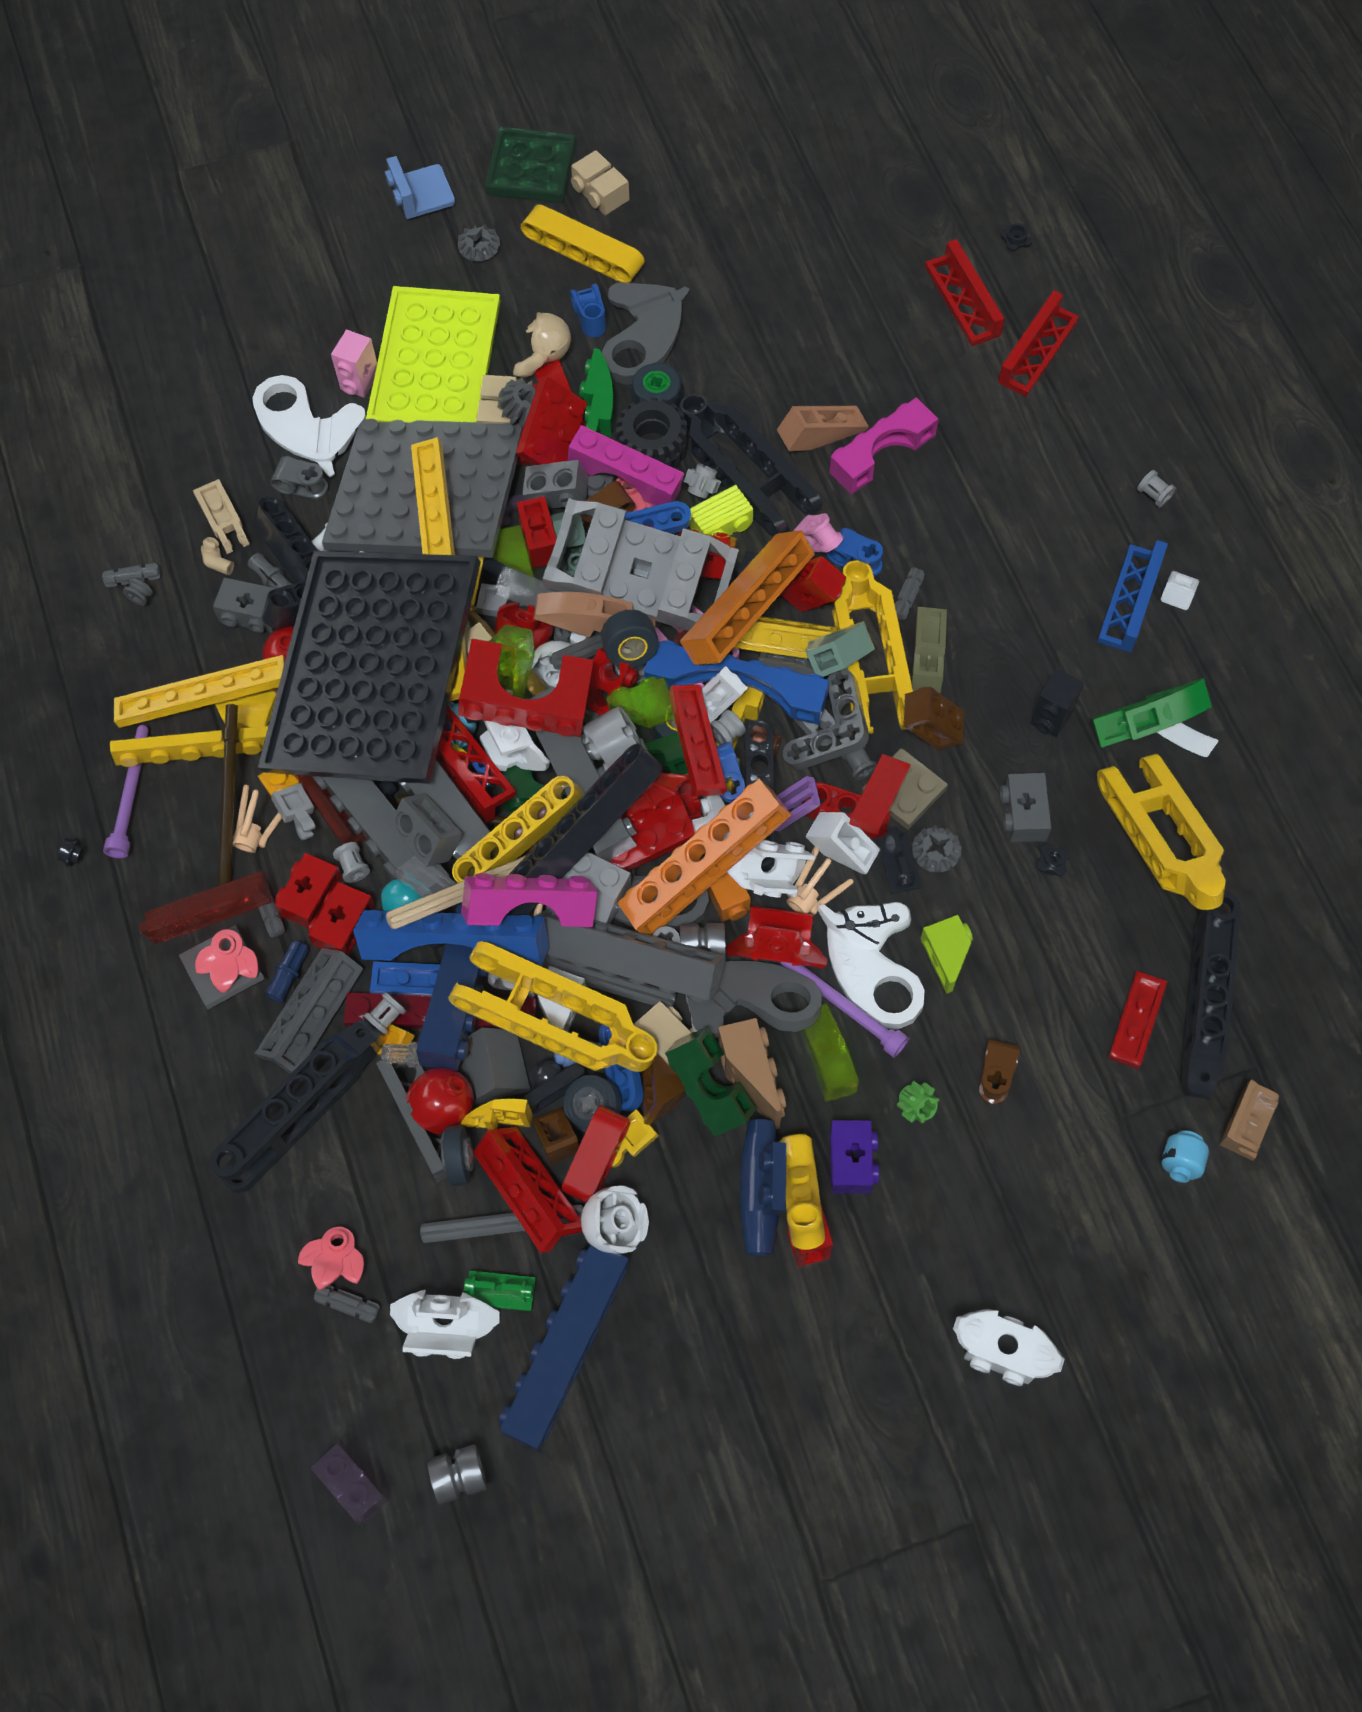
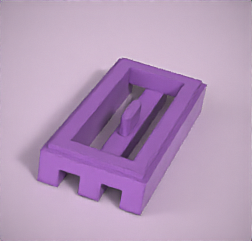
M806 776L777 795L788 810L791 808L795 809L790 812L792 816L775 831H781L821 805L813 777ZM811 796V799L802 804V801Z

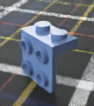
M397 156L386 159L388 170L384 171L388 186H393L394 190L392 192L397 206L402 207L406 219L455 204L454 195L439 164L403 173Z

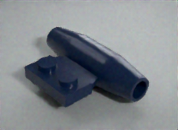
M754 1119L748 1121L741 1156L740 1219L746 1255L770 1256L773 1254L779 1215L785 1211L786 1143L777 1142L774 1121Z

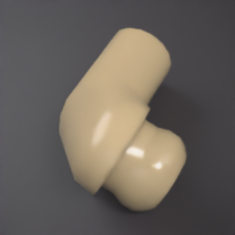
M205 538L201 546L204 564L211 569L230 575L234 569V562L221 558L218 547L219 542L215 538Z

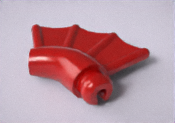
M662 767L657 779L628 808V817H633V815L644 810L656 809L660 802L675 796L680 785L688 781L689 776L685 774L663 773Z

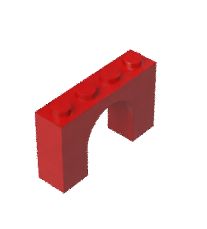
M471 639L459 696L458 716L466 717L470 720L495 722L503 726L524 727L532 731L558 733L566 737L581 736L593 660L563 655L559 680L555 689L550 694L539 699H521L505 691L498 681L497 676L502 644Z

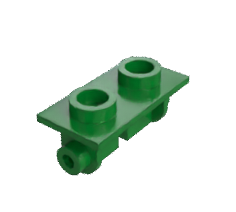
M469 1271L468 1278H465L464 1291L466 1294L481 1300L492 1308L531 1311L536 1277Z

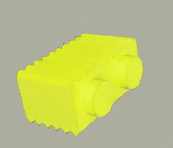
M737 485L690 508L691 522L689 527L699 530L702 534L713 535L716 532L728 533L730 535L733 532H743L753 522V507L744 497L743 493H741L740 489H738Z

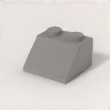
M589 852L562 878L569 879L571 876H583L590 879L597 890L594 920L608 924L612 922L620 908L617 902L632 888L630 872Z

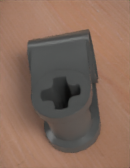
M289 456L280 458L270 481L271 486L281 493L298 495L312 500L323 498L329 490L328 483L323 478L322 468L318 464L296 460Z

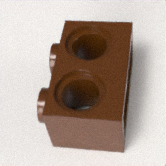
M931 686L921 687L917 691L905 694L904 727L937 750L963 743L964 711Z

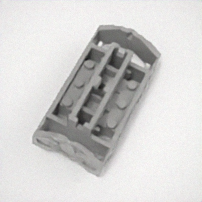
M569 498L559 534L543 576V587L558 592H585L632 602V610H639L658 622L688 631L704 615L689 612L692 608L708 552L722 556L726 560L715 601L728 588L739 549L730 547L711 536L683 528L681 536L625 520V510L599 502L577 501ZM580 513L593 518L574 577H571L562 572L560 567L563 554H565L575 514Z

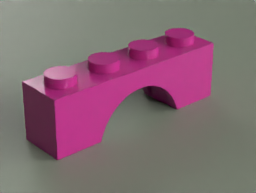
M917 397L909 403H903L889 417L881 418L873 428L858 434L850 444L835 450L831 456L829 473L852 495L873 480L875 466L873 456L879 450L893 445L905 446L916 450L936 436L939 419Z
M580 426L569 445L567 461L579 460L587 474L592 477L597 473H610L623 478L638 490L643 501L654 506L675 501L681 491L683 472L585 426Z
M479 873L475 877L465 876L461 913L467 925L499 926L504 916L510 910L524 903L535 902L553 909L562 927H593L597 890L591 880L583 876L557 879L551 875L526 878L519 874H510L507 877H494L490 874Z

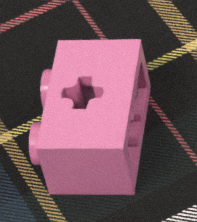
M346 329L331 353L340 389L347 394H355L365 398L373 385L377 367L372 340L369 337Z

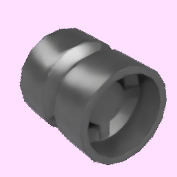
M698 923L680 924L681 944L725 956L724 923H707L704 928H700Z
M475 1444L456 1450L454 1457H450L445 1453L427 1459L432 1487L439 1505L458 1499L462 1491L467 1495L487 1490L485 1474Z

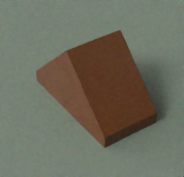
M657 1054L651 1066L641 1072L644 1124L651 1125L678 1107L686 1094L684 1085L677 1073Z
M562 1107L532 1119L550 1166L576 1155L579 1148L578 1140Z

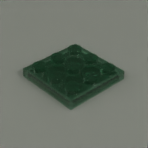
M499 127L484 186L485 194L563 202L576 144L575 135Z

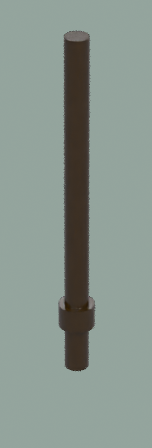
M235 704L226 705L225 727L221 731V741L224 742L218 886L225 887L231 886L236 746L240 742V729L237 728L238 705Z

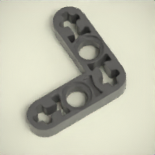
M845 668L834 672L827 679L829 680V695L836 725L794 739L785 745L783 758L793 769L801 770L860 750L867 744L869 732L858 682L848 669ZM843 678L846 679L844 688L848 694H844L839 687ZM845 704H855L854 711L851 714L841 715L842 707ZM856 730L858 733L855 734V739L851 741L852 731ZM838 735H840V736L842 737V739H840V741H839V739L837 738ZM832 739V746L829 750L819 751V745L822 740ZM800 749L802 752L799 754V759L795 760L796 751Z

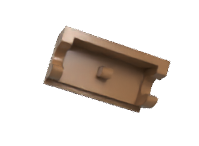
M1250 1080L1242 1089L1219 1145L1253 1161L1257 1156L1260 1144L1278 1105L1279 1095Z

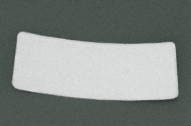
M1181 722L1157 732L1180 747L1203 757H1208L1218 743L1217 739L1195 731Z

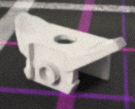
M506 690L509 694L513 695V691ZM484 721L488 730L480 736V741L487 755L500 771H506L507 768L514 765L525 770L546 771L548 769L550 761L533 743L526 728L513 725L503 726L495 722Z
M763 840L727 872L741 887L754 890V893L762 896L764 894L778 898L781 897L782 893H786L791 897H796L798 888L793 884L801 874L806 860H814L815 855L804 850L805 846L800 843L786 842V845H782L773 841ZM765 857H772L775 859L773 868L768 872H763L761 869L763 859Z
M422 1290L390 1304V1316L395 1320L398 1327L408 1334L403 1345V1352H412L416 1356L440 1354L447 1355V1357L452 1359H460L465 1356L471 1357L476 1339L485 1336L494 1326L499 1324L500 1312L497 1309L463 1292L461 1297L427 1295L426 1290ZM434 1318L453 1319V1321L448 1325H441Z
M991 1309L970 1312L956 1318L953 1330L957 1334L959 1343L967 1350L963 1359L971 1361L970 1367L984 1373H989L990 1369L1003 1374L1002 1379L1017 1386H1022L1023 1383L1029 1384L1034 1378H1045L1053 1373L1061 1372L1065 1359L1048 1335L1034 1325L1032 1329L1024 1327V1323L1020 1320L1008 1316L1001 1318L997 1316L999 1311ZM1007 1334L1016 1339L1018 1348L1015 1353L1007 1355L999 1350L998 1339L1002 1335Z

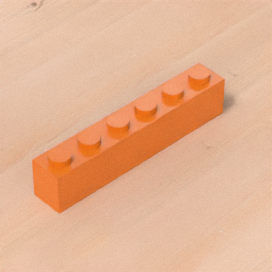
M802 530L776 534L680 640L694 665L720 663L815 555Z

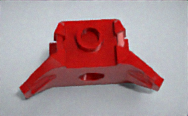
M751 906L748 932L734 939L726 945L725 949L728 956L746 957L755 961L764 959L792 963V966L803 965L820 969L827 966V958L810 941L813 914Z

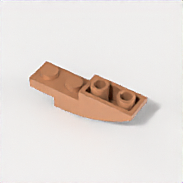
M585 592L540 593L536 597L534 619L590 637L594 630L601 632L603 624L612 615L620 611L632 610L633 603L614 597ZM650 618L651 621L653 622V625H654V628H655V621H656V620Z

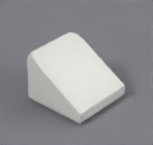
M1172 571L1161 596V601L1187 610L1199 581Z

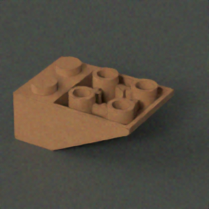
M756 1018L718 1027V1045L724 1053L721 1057V1062L726 1078L733 1085L741 1082L757 1111L766 1120L774 1121L775 1129H779L781 1117H785L784 1108L786 1107L782 1088L776 1089L775 1087L777 1069L773 1057L767 1058L769 1042L765 1027L759 1028Z

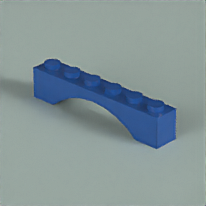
M668 640L658 641L659 647L655 656L646 663L644 670L646 685L667 690L670 689L671 685H693L709 682L726 666L740 678L745 686L754 688L774 700L790 718L820 725L829 693V680L824 679L818 674L804 675L795 673L787 667L773 668L756 660H750L749 662L738 660L730 654H727L720 663L694 665L684 647Z
M364 910L353 930L360 956L363 960L391 961L400 953L427 944L447 943L474 948L477 942L483 941L542 967L550 947L544 916L505 915L499 926L467 925L462 913L437 912L398 929H391L386 920V913L388 911Z

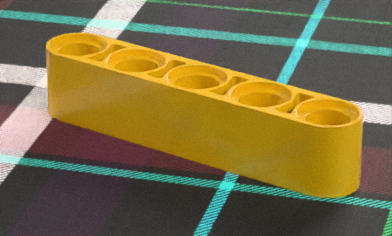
M536 205L521 223V230L527 238L619 282L630 283L645 263L643 255L635 248L544 205Z
M557 776L454 863L452 868L454 879L458 883L464 881L468 870L473 866L475 867V876L516 860L546 835L584 795L582 787L565 776ZM570 786V795L565 799H561V793L564 788ZM546 806V815L538 820V811ZM522 826V835L515 840V830ZM498 846L499 853L496 858L491 860V851Z

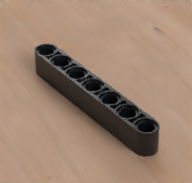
M640 744L630 746L508 875L519 874L526 878L551 875L557 879H562L657 779L662 770L661 763ZM530 902L518 905L506 915H528L538 903Z

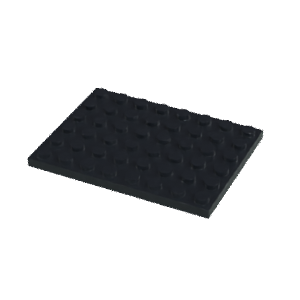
M314 551L258 769L263 773L430 784L481 563L478 557L465 555Z

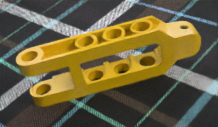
M858 560L850 561L843 568V574L847 577L842 586L843 592L834 602L835 607L832 611L834 625L837 627V631L854 625L853 619L849 617L850 612L853 610L869 608L876 612L889 675L865 678L863 670H860L858 660L846 669L855 676L858 682L869 734H873V727H870L868 694L888 691L893 693L901 730L907 729L904 727L905 694L913 692L892 591L874 580L869 564ZM850 703L851 712H853L855 704Z
M1153 754L1140 759L1139 768H1143L1145 778L1151 787L1148 790L1135 794L1115 766L1099 770L1097 772V781L1103 797L1162 889L1184 895L1194 907L1201 910H1211L1220 907L1223 903L1226 882L1221 872L1222 868L1219 865L1224 849L1158 754ZM1163 809L1166 815L1169 814L1178 827L1177 832L1185 837L1191 846V853L1198 858L1188 861L1176 859L1147 813Z
M480 941L476 943L469 957L470 961L478 968L515 984L508 1000L505 1001L486 991L480 993L467 986L458 985V983L455 984L448 997L451 1004L456 1008L594 1071L618 1064L631 1071L641 1072L651 1066L657 1054L655 1039L649 1033L633 1025L625 1004L487 942ZM529 991L609 1027L612 1036L608 1045L599 1047L579 1038V1034L574 1031L572 1034L549 1024V1020L545 1018L540 1020L520 1011Z

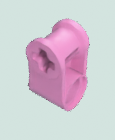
M825 513L807 515L793 530L803 531L806 539L812 544L814 552H829L835 549L843 540L842 534L834 530L829 523V516Z

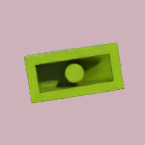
M958 915L924 927L921 935V942L946 994L953 991L973 940L969 926L966 923L962 924Z

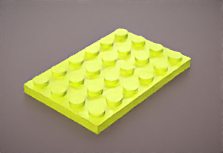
M393 286L366 420L375 419L378 422L402 420L407 423L417 420L476 422L479 400H483L480 398L483 375H488L501 303L500 294Z

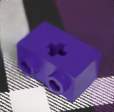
M831 1121V1193L871 1194L873 1183L879 1182V1165L872 1162V1151L878 1150L877 1131L871 1130V1121ZM851 1152H856L859 1158L858 1162L852 1161Z

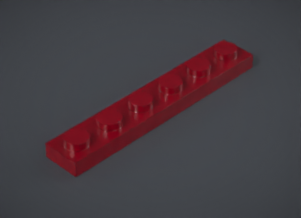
M347 993L344 1014L345 1027L366 1019L364 1017L365 1013L373 1011L383 1000V994ZM389 994L406 1010V1013L404 1015L399 1014L391 1025L403 1029H422L431 996ZM499 997V998H501V999L507 1001L509 997ZM526 998L520 1011L536 1018V998ZM388 1008L379 1019H382L391 1008ZM476 1017L474 1031L482 1027L502 1029Z

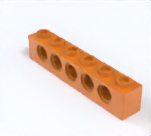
M758 779L756 782L748 785L732 803L725 805L719 811V814L708 824L701 826L685 844L677 847L672 852V855L661 865L653 868L648 876L637 886L630 888L625 893V896L617 902L637 931L653 936L658 928L664 927L792 814L775 792L761 779ZM753 812L752 816L747 819L748 815ZM729 832L728 837L723 840L724 836ZM705 853L704 858L700 861L701 856ZM682 873L680 879L676 881L677 877Z

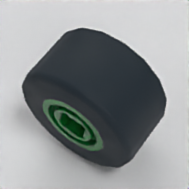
M651 363L643 366L633 376V402L638 404L639 399L645 398V401H649L653 397L657 398V401H662V399L668 400V405L674 403L679 407L682 398V382L679 373L673 367L664 363Z

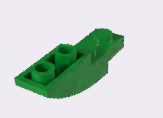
M594 348L592 359H587L585 375L587 379L581 382L579 396L587 402L585 409L586 427L604 436L612 437L614 400L611 375L600 349Z
M1201 678L1146 696V700L1091 717L1098 746L1103 748L1127 739L1136 740L1192 718L1212 706L1205 680Z

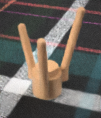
M244 785L232 844L240 850L255 853L257 847L265 848L267 839L282 820V817L278 812L264 833L261 834V827L251 823L259 791H253L246 813L249 786Z
M814 847L811 853L815 855V859L819 852L816 847ZM827 858L808 884L803 885L815 859L807 860L795 884L798 888L796 897L787 895L789 898L786 902L795 912H810L815 915L818 912V905L821 903L825 905L846 890V888L853 884V879H848L817 901L816 898L819 894L813 887L831 864V859Z

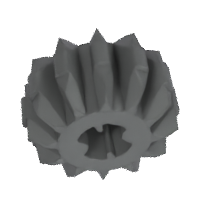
M522 377L517 381L511 379L500 390L497 408L503 410L501 418L508 417L511 425L517 422L522 428L524 427L536 391L533 387V381L526 384Z

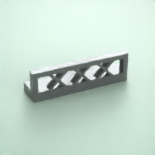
M322 948L254 1054L261 1059L275 1062L291 1074L310 1055L363 968L342 951Z
M415 1052L405 1056L401 1064L396 1062L391 1064L389 1058L386 1057L376 1064L436 1182H439L447 1177L446 1168H444L440 1160L443 1151L444 1132L441 1139L428 1136L426 1130L414 1121L410 1114L413 1109L410 1101L408 1103L406 1101L407 1094L404 1088L408 1089L411 1084L400 1081L396 1074V1071L413 1063L417 1071L415 1081L424 1070L419 1065ZM432 1143L439 1144L437 1151Z

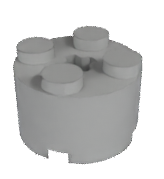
M617 706L582 727L585 735L591 742L588 746L596 760L601 758L604 760L603 767L605 771L633 744H640L647 750L643 739H639L635 731L637 729L622 707Z

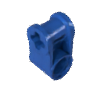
M592 284L591 288L579 291L570 290L571 303L584 334L588 337L603 335L606 331L605 308L597 284Z
M840 529L839 532L842 534L843 540L835 549L826 552L829 560L841 567H844L850 561L858 560L869 564L873 576H877L883 568L881 560L883 547L881 544L857 534L851 529Z
M729 741L716 746L725 783L732 781L734 785H740L736 788V794L731 795L730 791H725L724 795H720L722 800L732 803L742 794L745 789V783L739 769L737 757Z

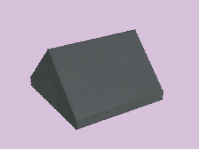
M482 1027L466 1038V1041L469 1042L468 1054L465 1061H460L459 1070L472 1087L474 1095L473 1105L531 1091L517 1035L504 1029Z

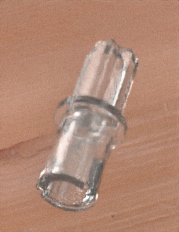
M411 1042L409 1045L385 1044L382 1047L381 1060L386 1063L407 1064L409 1067L415 1068L419 1065L416 1052L418 1043Z

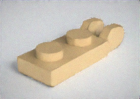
M219 479L193 490L216 538L219 537L227 554L233 552L231 542L225 535L235 530L240 544L243 547L249 545L242 529V523Z

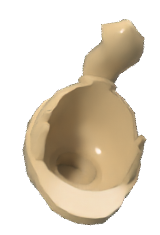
M536 313L537 318L526 330L527 333L533 331L531 344L534 353L524 361L515 364L513 375L522 378L529 377L544 363L557 361L565 355L570 346L571 333L563 319L550 313Z

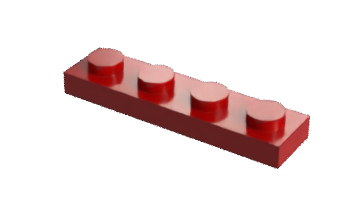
M671 685L668 694L693 795H724L727 787L701 686Z

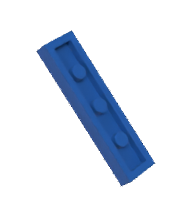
M1156 540L1153 551L1130 544L1097 641L1098 643L1129 653L1132 652L1168 543ZM1132 556L1149 560L1148 565L1137 570L1131 561ZM1135 578L1140 589L1129 593L1123 582ZM1127 601L1132 609V613L1121 617L1115 606ZM1119 625L1125 634L1123 640L1106 635L1107 630Z

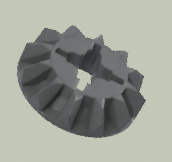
M474 224L472 229L464 228L463 234L458 235L457 245L459 252L466 259L484 261L490 259L498 252L500 239L495 229H488L486 224L482 227H477ZM479 238H482L483 242L480 241L475 247L474 241H478Z
M937 825L928 829L923 828L915 836L912 845V854L918 865L927 871L937 873L952 869L958 863L962 850L958 835L955 836L951 833L949 828H938ZM932 842H935L937 845L946 843L942 849L943 855L938 851H930Z

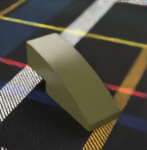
M918 607L911 678L913 691H917L921 687L931 686L941 693L946 648L947 609Z

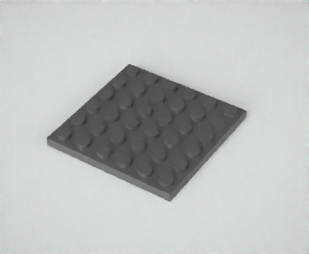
M365 419L357 429L323 536L322 545L324 550L423 554L411 445L438 437L443 447L455 555L493 558L519 456L516 454L523 428L519 424L511 425L509 423L484 424L481 422L423 420L407 423L402 420L378 422L375 419Z

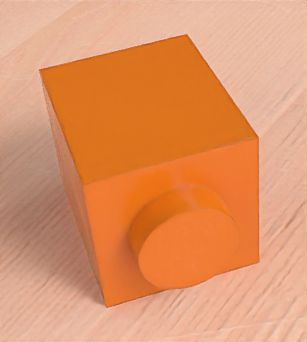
M728 872L707 888L708 894L722 922L728 919L732 921L744 917L747 911L750 910L751 898L747 890L741 887Z

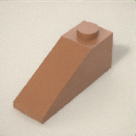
M792 406L777 431L788 451H806L866 431L869 426L857 406Z

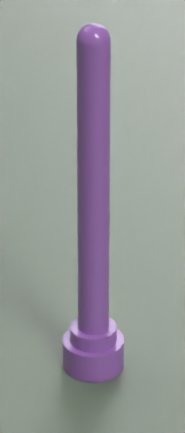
M140 725L137 728L135 739L147 738L149 734L148 727ZM142 763L128 767L114 833H111L105 840L103 852L113 858H126L129 853L130 842L126 833Z
M780 962L783 967L814 981L824 998L881 1040L880 1044L884 1046L883 1050L893 1058L906 1046L909 1040L907 1035L900 1030L895 1031L892 1028L890 1030L885 1028L803 965L792 966V963Z

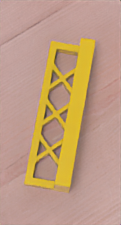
M760 616L733 648L809 659L806 653L808 642L836 632L837 627Z

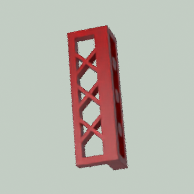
M955 239L947 242L944 256L925 262L928 274L971 347L1000 337L1005 318L958 240ZM947 265L950 273L949 275L941 274L935 268ZM949 284L960 287L962 290L961 295L949 292L947 289ZM960 305L972 307L974 310L973 314L969 315L961 312L959 309ZM972 324L984 327L986 332L975 336L971 330Z
M1053 290L1002 364L998 379L999 384L1025 397L1029 395L1079 321L1080 316L1061 308L1063 294ZM1057 316L1069 323L1067 326L1056 328L1053 320ZM1053 336L1054 345H1042L1041 338ZM1040 355L1042 363L1029 364L1028 357ZM1027 374L1029 382L1025 386L1013 380L1014 377Z
M448 706L445 717L451 722L452 727L451 731L442 730L436 758L483 821L488 823L495 819V807L515 797L516 791ZM453 740L466 742L469 745L468 752L454 751L451 747ZM470 761L483 763L486 767L485 774L471 773L468 769ZM487 783L500 785L504 792L491 798L485 790Z
M510 1127L488 1130L473 1151V1154L539 1252H550L561 1236L580 1233L582 1231L580 1217L518 1128ZM505 1139H511L516 1148L509 1145ZM521 1163L530 1167L534 1173L526 1170ZM539 1188L548 1192L551 1198L543 1195ZM557 1214L565 1217L568 1223L563 1224Z

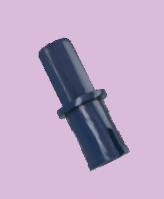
M299 941L291 942L281 964L275 966L276 972L264 993L268 998L280 1003L284 1001L290 985L299 976L297 971L308 952V946Z

